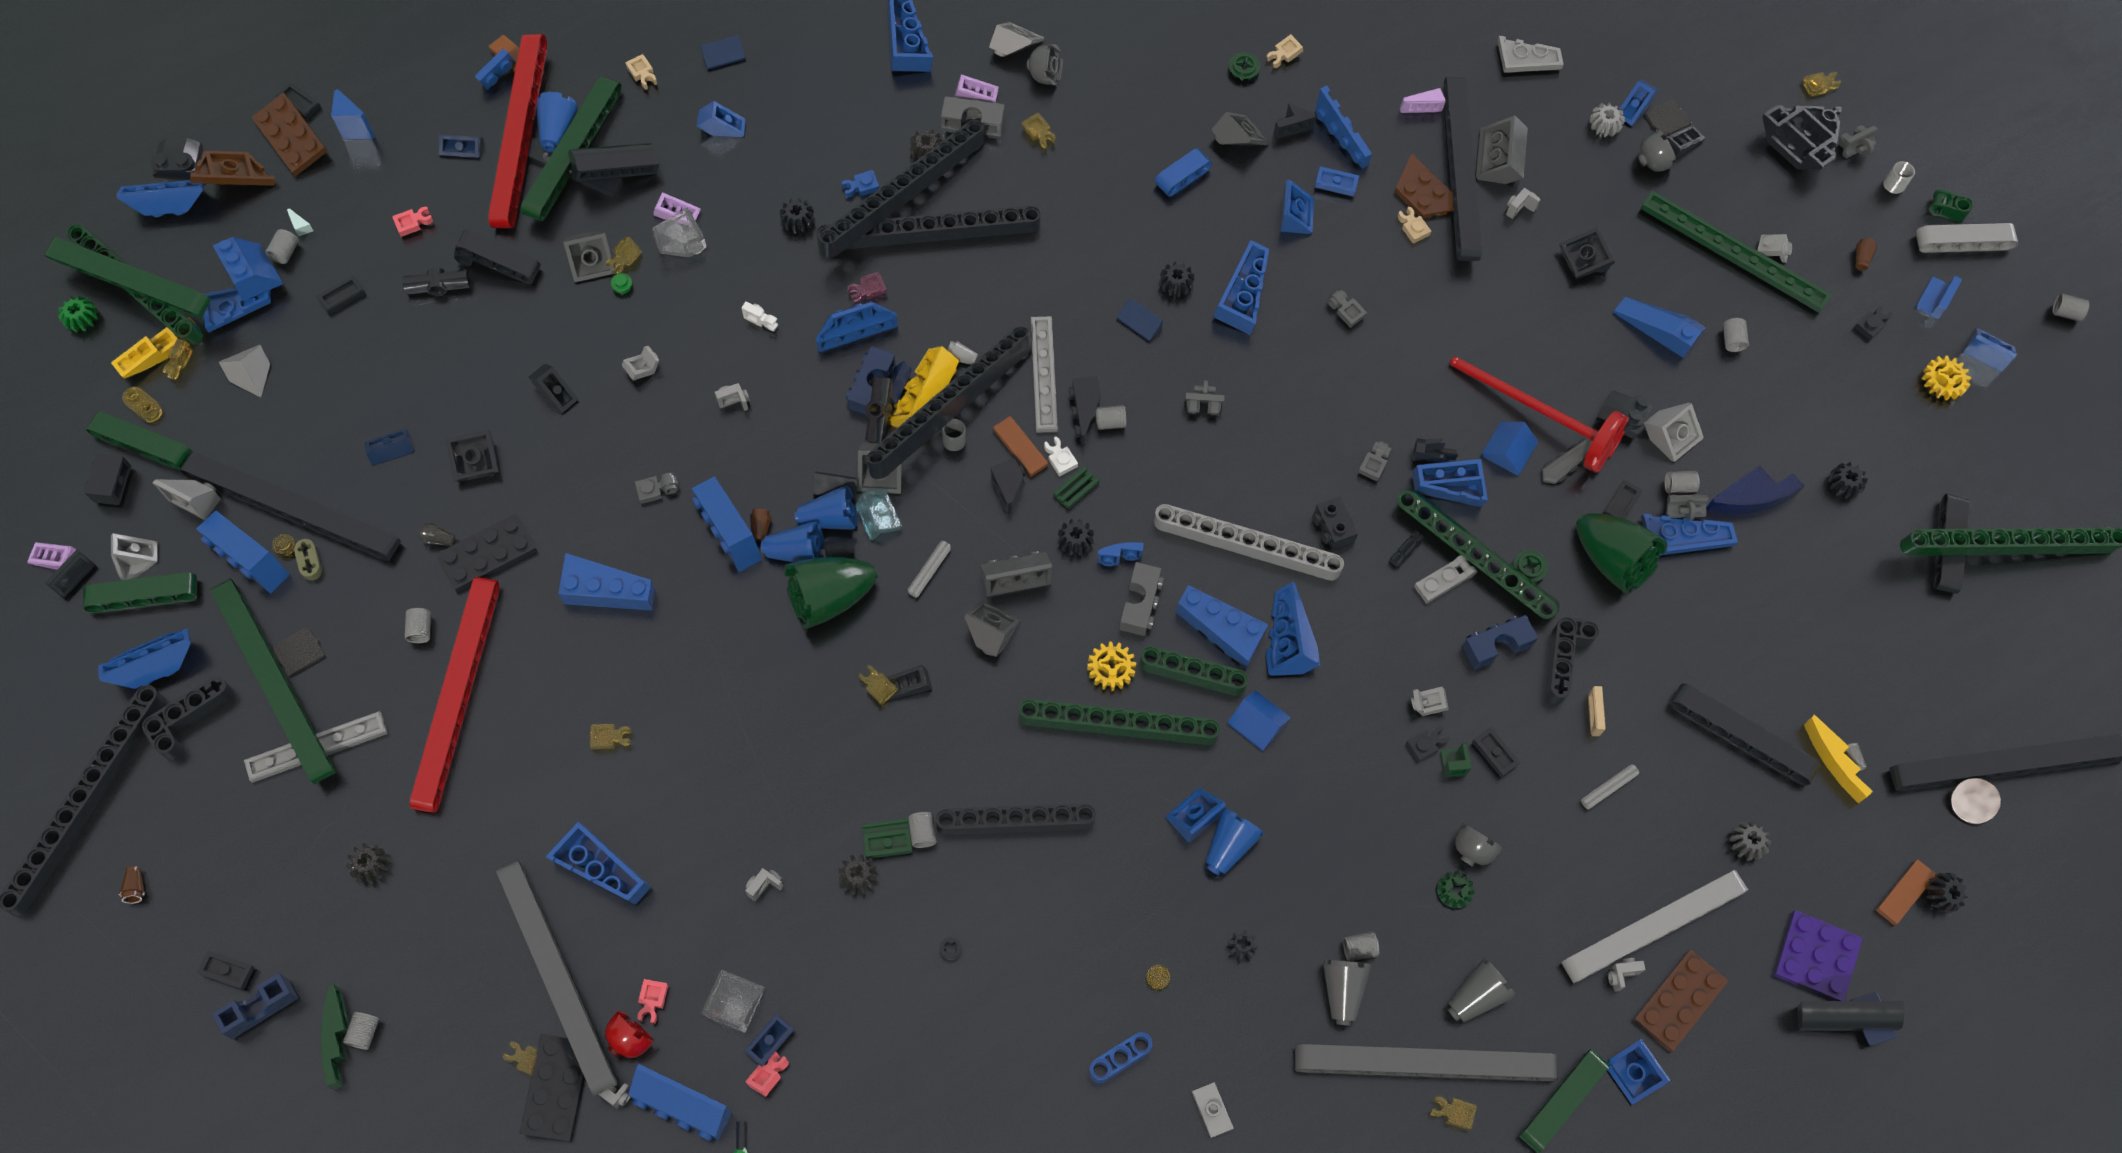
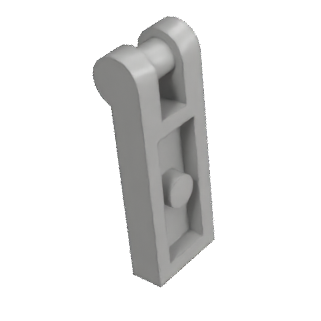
M1460 555L1454 561L1415 583L1414 588L1425 603L1428 604L1474 576L1477 570L1474 566H1470L1464 556ZM1461 567L1464 572L1459 574L1456 569Z

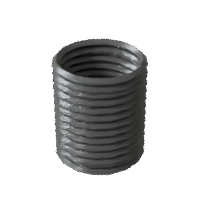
M952 419L942 428L943 445L948 450L958 451L966 444V428L959 419ZM957 432L961 434L959 437L956 438L947 436L949 433Z

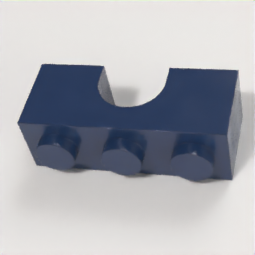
M873 346L870 347L868 353H864L861 370L856 371L854 376L855 383L852 388L848 389L846 394L848 408L867 415L866 405L871 400L872 386L869 383L873 381L874 376L890 378L896 365L894 353Z
M1526 615L1520 618L1514 616L1509 618L1505 624L1500 626L1498 624L1491 625L1485 632L1480 634L1479 632L1471 633L1466 637L1462 647L1475 670L1495 661L1499 655L1495 648V642L1506 643L1514 654L1532 647L1538 637Z
M277 973L257 985L256 987L259 991L251 998L241 1002L233 1000L213 1012L212 1016L221 1033L230 1039H234L299 999L288 978Z

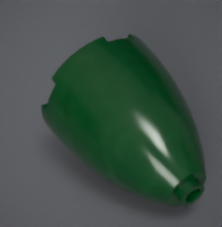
M1588 513L1581 515L1576 522L1579 539L1593 564L1613 585L1625 594H1628L1629 589L1633 586L1637 590L1651 577L1658 568L1657 562L1660 554H1665L1667 550V541L1662 537L1624 518L1601 513Z
M845 557L812 558L784 566L785 577L789 576L787 581L788 588H786L797 619L802 618L805 622L803 623V628L805 629L824 623L848 610L868 593L875 584V579L878 578L874 565L871 566L868 562Z

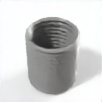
M1904 161L1895 163L1883 181L1885 189L1895 194L1903 192L1915 175L1914 167Z
M279 229L265 253L273 261L285 264L288 262L299 240L291 232Z
M2062 293L2054 303L2053 314L2080 322L2087 315L2089 301Z
M1731 318L1723 323L1725 348L1732 352L1746 349L1749 346L1746 321L1742 318Z
M1125 406L1097 407L1096 420L1098 429L1125 428Z
M1695 470L1668 471L1665 476V489L1668 494H1696L1699 490V475Z
M411 608L407 610L405 639L412 643L429 641L431 612L424 608Z
M931 812L911 814L908 819L912 846L923 848L936 844L933 814Z
M1373 931L1344 936L1343 947L1349 962L1379 956V944Z
M354 1012L343 1043L368 1050L373 1039L372 1037H374L377 1023H379V1018L361 1012Z

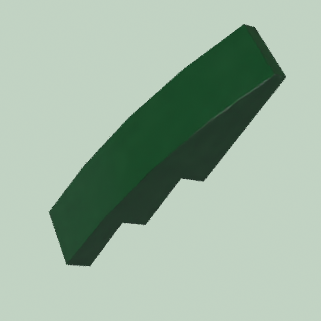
M335 984L328 985L321 1028V1053L325 1083L332 1090L343 1087L337 1063L347 1060L342 1037L347 1035L346 1033L349 1028L341 989Z

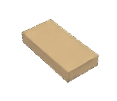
M1594 686L1588 693L1590 731L1592 736H1600L1605 731L1602 686Z

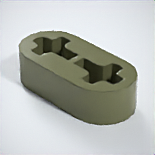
M301 539L294 547L299 572L306 580H316L322 574L318 549L311 540ZM306 546L309 547V549L307 550L308 556H305V554L303 553L304 547ZM308 563H311L314 567L311 573L307 572L309 570Z

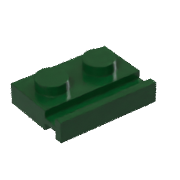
M908 818L862 824L866 859L912 853Z

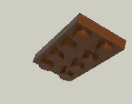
M284 92L251 117L295 176L328 152L327 148Z
M1690 949L1635 1016L1633 1021L1671 1053L1728 983V980Z

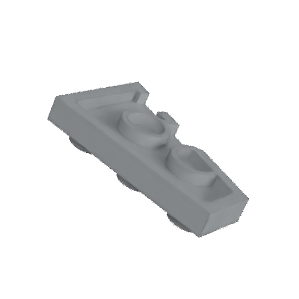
M1504 36L1498 37L1497 41L1504 73L1562 69L1564 65L1560 48L1538 43L1530 45L1525 44L1523 40L1516 39V41L1506 40Z

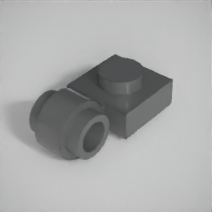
M1336 290L1329 295L1327 302L1332 309H1338L1337 314L1351 328L1366 317L1367 312L1354 298L1347 302L1348 296L1343 290Z
M1376 441L1371 453H1367L1358 473L1378 481L1387 465V458L1392 450L1389 444L1383 441Z
M673 473L663 474L660 482H658L656 476L635 481L641 504L662 499V491L666 494L676 493L679 487L678 479Z

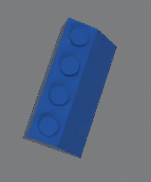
M638 1064L628 1094L634 1099L633 1105L643 1110L648 1106L655 1110L654 1115L664 1120L671 1117L677 1120L675 1125L687 1131L692 1127L698 1130L697 1135L705 1140L711 1141L712 1138L720 1139L732 1115V1112L726 1105Z

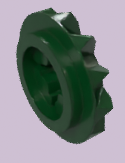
M1237 53L1229 61V72L1233 73L1234 78L1239 77L1241 81L1243 79L1250 81L1252 77H1257L1260 71V62L1251 53ZM1244 62H1246L1247 65L1245 71L1242 70Z
M1535 550L1521 551L1513 561V566L1535 583L1543 579L1548 572L1547 560L1541 553ZM1527 562H1528L1531 566H1533V565L1536 566V567H1534V569L1532 570L1533 573L1530 571V569H1525V568H1524V567H1526Z
M1458 871L1447 872L1440 878L1437 884V893L1440 900L1451 908L1467 906L1472 901L1475 893L1473 881H1470L1467 874H1462ZM1454 883L1456 886H1464L1459 892L1460 895L1456 892L1448 893L1453 888Z

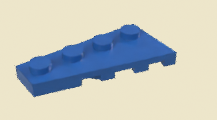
M1326 85L1320 88L1315 109L1316 117L1327 126L1330 134L1338 139L1341 147L1346 149L1353 161L1358 163L1363 169L1369 165L1372 153L1359 133L1353 132L1352 122L1348 116L1345 118L1342 116L1339 110L1340 104L1336 99L1334 101L1328 94L1330 89Z

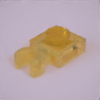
M1823 72L1807 75L1802 80L1809 96L1828 93L1830 88L1836 89L1842 83L1841 80H1833L1836 78L1837 72H1831L1826 77Z
M1039 113L1022 122L1023 129L1033 140L1039 138L1040 145L1043 148L1047 147L1046 139H1050L1055 143V135L1050 132V125Z
M625 236L613 250L616 256L609 258L606 261V265L612 266L615 263L616 267L612 272L619 274L623 271L624 266H630L642 251L631 237Z
M177 339L170 348L168 356L170 361L163 369L164 373H168V378L174 380L178 378L180 368H185L193 352L185 340Z
M868 665L867 668L870 670V675L864 677L860 673L858 676L863 682L869 684L866 689L883 705L898 688L882 672L878 675L876 669Z
M592 724L590 728V748L614 749L615 742L625 746L630 745V739H623L622 735L624 733H631V729L628 726H623L615 730L614 724Z
M510 1042L508 1046L515 1049V1055L509 1056L504 1053L502 1058L508 1062H519L516 1069L532 1076L537 1049L528 1045L524 1052L519 1044Z
M1443 1097L1434 1098V1102L1441 1104L1442 1110L1432 1109L1431 1114L1433 1116L1441 1117L1446 1115L1447 1124L1468 1131L1472 1129L1477 1109L1476 1105L1455 1098L1451 1100V1104H1448Z

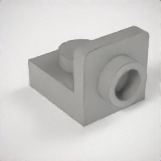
M624 1083L616 1094L614 1093L617 1089L612 1087L599 1095L618 1109L620 1105L624 1106L631 1098L628 1095L630 1086L627 1083Z

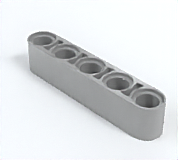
M2011 223L1928 225L1920 227L1915 231L1919 250L1924 253L2010 250L2018 245L2015 228Z

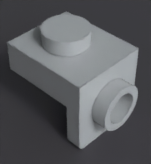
M1524 188L1517 196L1513 195L1508 201L1507 206L1509 208L1506 215L1513 219L1523 206L1534 212L1541 199L1535 193Z
M1786 234L1761 235L1757 251L1765 256H1780L1781 262H1787L1788 255L1792 253V243H1789Z
M645 346L640 355L624 359L622 367L632 380L654 374L659 359L649 346Z
M739 383L724 386L715 391L716 400L720 408L740 401L744 411L748 410L747 402L750 399L746 389L742 390Z
M1443 686L1422 692L1418 689L1413 690L1414 697L1411 698L1413 708L1422 716L1449 710Z
M762 868L757 876H752L747 882V889L745 890L747 896L756 901L769 883L781 891L783 888V884L780 881L782 877L773 870L768 872Z
M1628 958L1612 966L1608 972V980L1610 985L1613 986L1614 991H1621L1625 988V976L1639 975L1644 972V961L1635 962V958Z

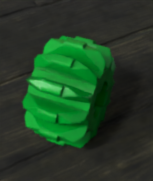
M80 295L76 299L70 296V301H63L64 306L58 308L60 313L58 315L59 320L65 328L72 329L76 333L80 329L86 331L88 326L94 327L92 321L98 320L96 315L98 309L96 306L93 305L90 299H84Z

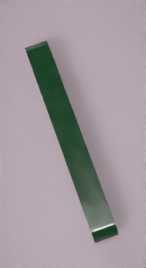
M603 76L598 78L521 205V213L523 215L540 221L546 218L573 173L568 151L589 147L621 93L622 84L620 82Z
M73 224L68 228L67 238L72 243L127 264L84 226ZM126 290L190 345H196L203 339L202 329L180 310Z
M55 236L44 254L45 257L59 264L198 318L203 317L212 300L198 291Z
M1409 489L1399 494L1397 502L1403 510L1540 617L1549 619L1559 612V602L1418 491ZM1408 493L1414 498L1412 505H1408L1405 502V496ZM1424 507L1429 508L1431 511V516L1428 519L1422 516V509ZM1441 520L1448 523V530L1446 532L1439 529ZM1458 534L1464 535L1466 539L1464 545H1459L1456 542ZM1475 547H1479L1483 551L1481 559H1477L1473 555ZM1492 561H1497L1500 564L1501 568L1498 573L1491 570L1490 565ZM1509 575H1515L1518 578L1516 586L1508 583ZM1527 588L1535 591L1536 597L1534 600L1526 597L1525 591ZM1545 602L1553 605L1554 611L1552 613H1546L1543 610Z
M1026 699L1019 705L1020 722L1024 725L1202 745L1214 744L1218 740L1221 730L1219 723L1210 718ZM1026 709H1031L1035 713L1031 716H1027L1023 713V711ZM1052 711L1057 716L1055 718H1048L1045 714ZM1071 714H1077L1080 718L1076 721H1072L1068 718V716ZM1098 716L1102 719V722L1094 723L1091 721V718ZM1115 719H1122L1125 724L1118 726L1113 721ZM1143 721L1147 724V727L1139 728L1136 723ZM1167 724L1170 729L1166 731L1161 730L1159 725ZM1188 726L1192 729V732L1185 733L1181 727ZM1212 729L1215 734L1209 736L1205 734L1204 730Z

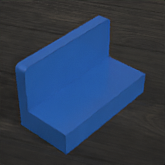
M1954 276L1947 284L1936 277H1932L1919 299L1916 309L1938 320L1947 309L1962 279Z

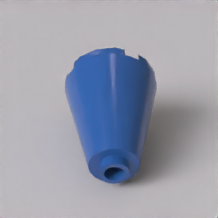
M544 92L540 94V98H537L536 102L540 146L544 150L553 152L576 116L578 104L569 96L568 99L563 98L562 93Z
M848 486L841 487L798 506L797 511L794 513L796 523L803 525L810 522H818L816 526L820 525L823 529H855L858 517L856 505L853 506L851 501L854 498L851 489Z
M810 522L767 535L761 541V551L767 558L789 562L824 557V555H820V549L824 548L822 528L820 525L816 526L818 522Z
M1224 808L1205 860L1209 864L1207 869L1216 875H1219L1220 872L1225 874L1264 833L1257 826L1246 819H1242L1237 816L1238 814L1227 808Z

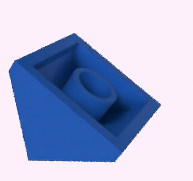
M338 89L335 90L331 116L342 138L373 139L375 135L365 114Z
M1287 180L1282 196L1280 231L1310 234L1313 231L1314 198L1291 180Z
M1977 327L1963 353L2000 372L2017 355L2014 346Z
M1501 421L1481 456L1519 476L1537 446L1538 440L1525 422Z
M1255 690L1243 699L1227 724L1261 751H1264L1291 717Z
M1198 788L1165 817L1185 840L1190 843L1221 816L1226 804L1224 801Z
M1642 1039L1607 1060L1611 1064L1608 1071L1632 1105L1671 1081Z

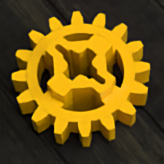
M1938 356L1935 360H1931L1923 370L1925 374L1922 379L1927 380L1924 387L1931 388L1930 394L1936 392V398L1943 395L1945 400H1948L1950 397L1955 400L1958 396H1962L1971 385L1968 383L1971 380V376L1966 375L1969 369L1962 368L1963 362L1957 364V358L1951 361L1948 356H1945L1943 359Z
M1109 642L1108 647H1105L1102 643L1100 644V650L1093 649V655H1089L1088 661L1090 663L1087 665V670L1091 671L1089 673L1090 678H1096L1095 685L1102 683L1103 690L1110 686L1111 691H1114L1116 685L1123 689V682L1130 684V677L1135 675L1133 669L1136 668V662H1132L1134 654L1128 655V647L1122 650L1121 643L1114 647L1113 643ZM1120 673H1124L1122 676H1120L1119 678H1117V676H1118Z

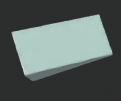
M287 209L298 236L313 232L308 222L291 209Z

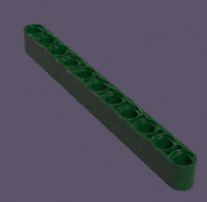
M2122 528L1917 529L1900 541V549L1904 554L1910 556L2112 553L2122 547Z
M230 578L211 588V594L310 781L315 785L333 775L336 771L237 585Z

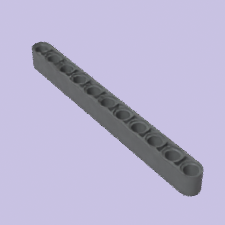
M517 859L497 869L496 873L592 1094L597 1096L618 1085L526 873Z
M1312 1044L1295 1046V1071L1525 1081L1558 1080L1556 1054Z

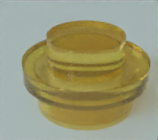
M280 534L273 540L272 548L279 555H289L294 551L296 542L291 535Z
M1155 965L1148 970L1146 979L1152 988L1163 989L1169 984L1170 973L1166 967Z

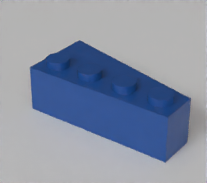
M888 0L887 13L891 71L931 72L933 55L929 51L927 39L923 35L922 26L916 16L913 1Z
M1250 240L1213 315L1214 318L1249 335L1256 325L1260 294L1269 254L1268 248Z
M714 476L691 488L695 496L692 498L697 510L702 509L701 515L706 524H711L712 527L710 529L716 539L719 538L725 554L728 553L738 572L761 561L762 558L753 534L716 477Z
M214 511L196 528L202 535L200 540L209 548L213 545V550L220 557L224 558L226 556V560L234 568L237 569L239 567V571L244 576L255 580L270 594L290 576L269 551L218 511Z
M565 553L558 594L563 604L652 611L655 588L650 579Z
M1190 585L1187 586L1178 602L1176 613L1197 631L1200 630L1206 635L1209 641L1217 644L1224 650L1227 656L1235 659L1240 664L1239 666L1246 671L1266 633L1268 624Z
M577 822L546 856L551 861L635 905L651 888L644 879L580 822Z

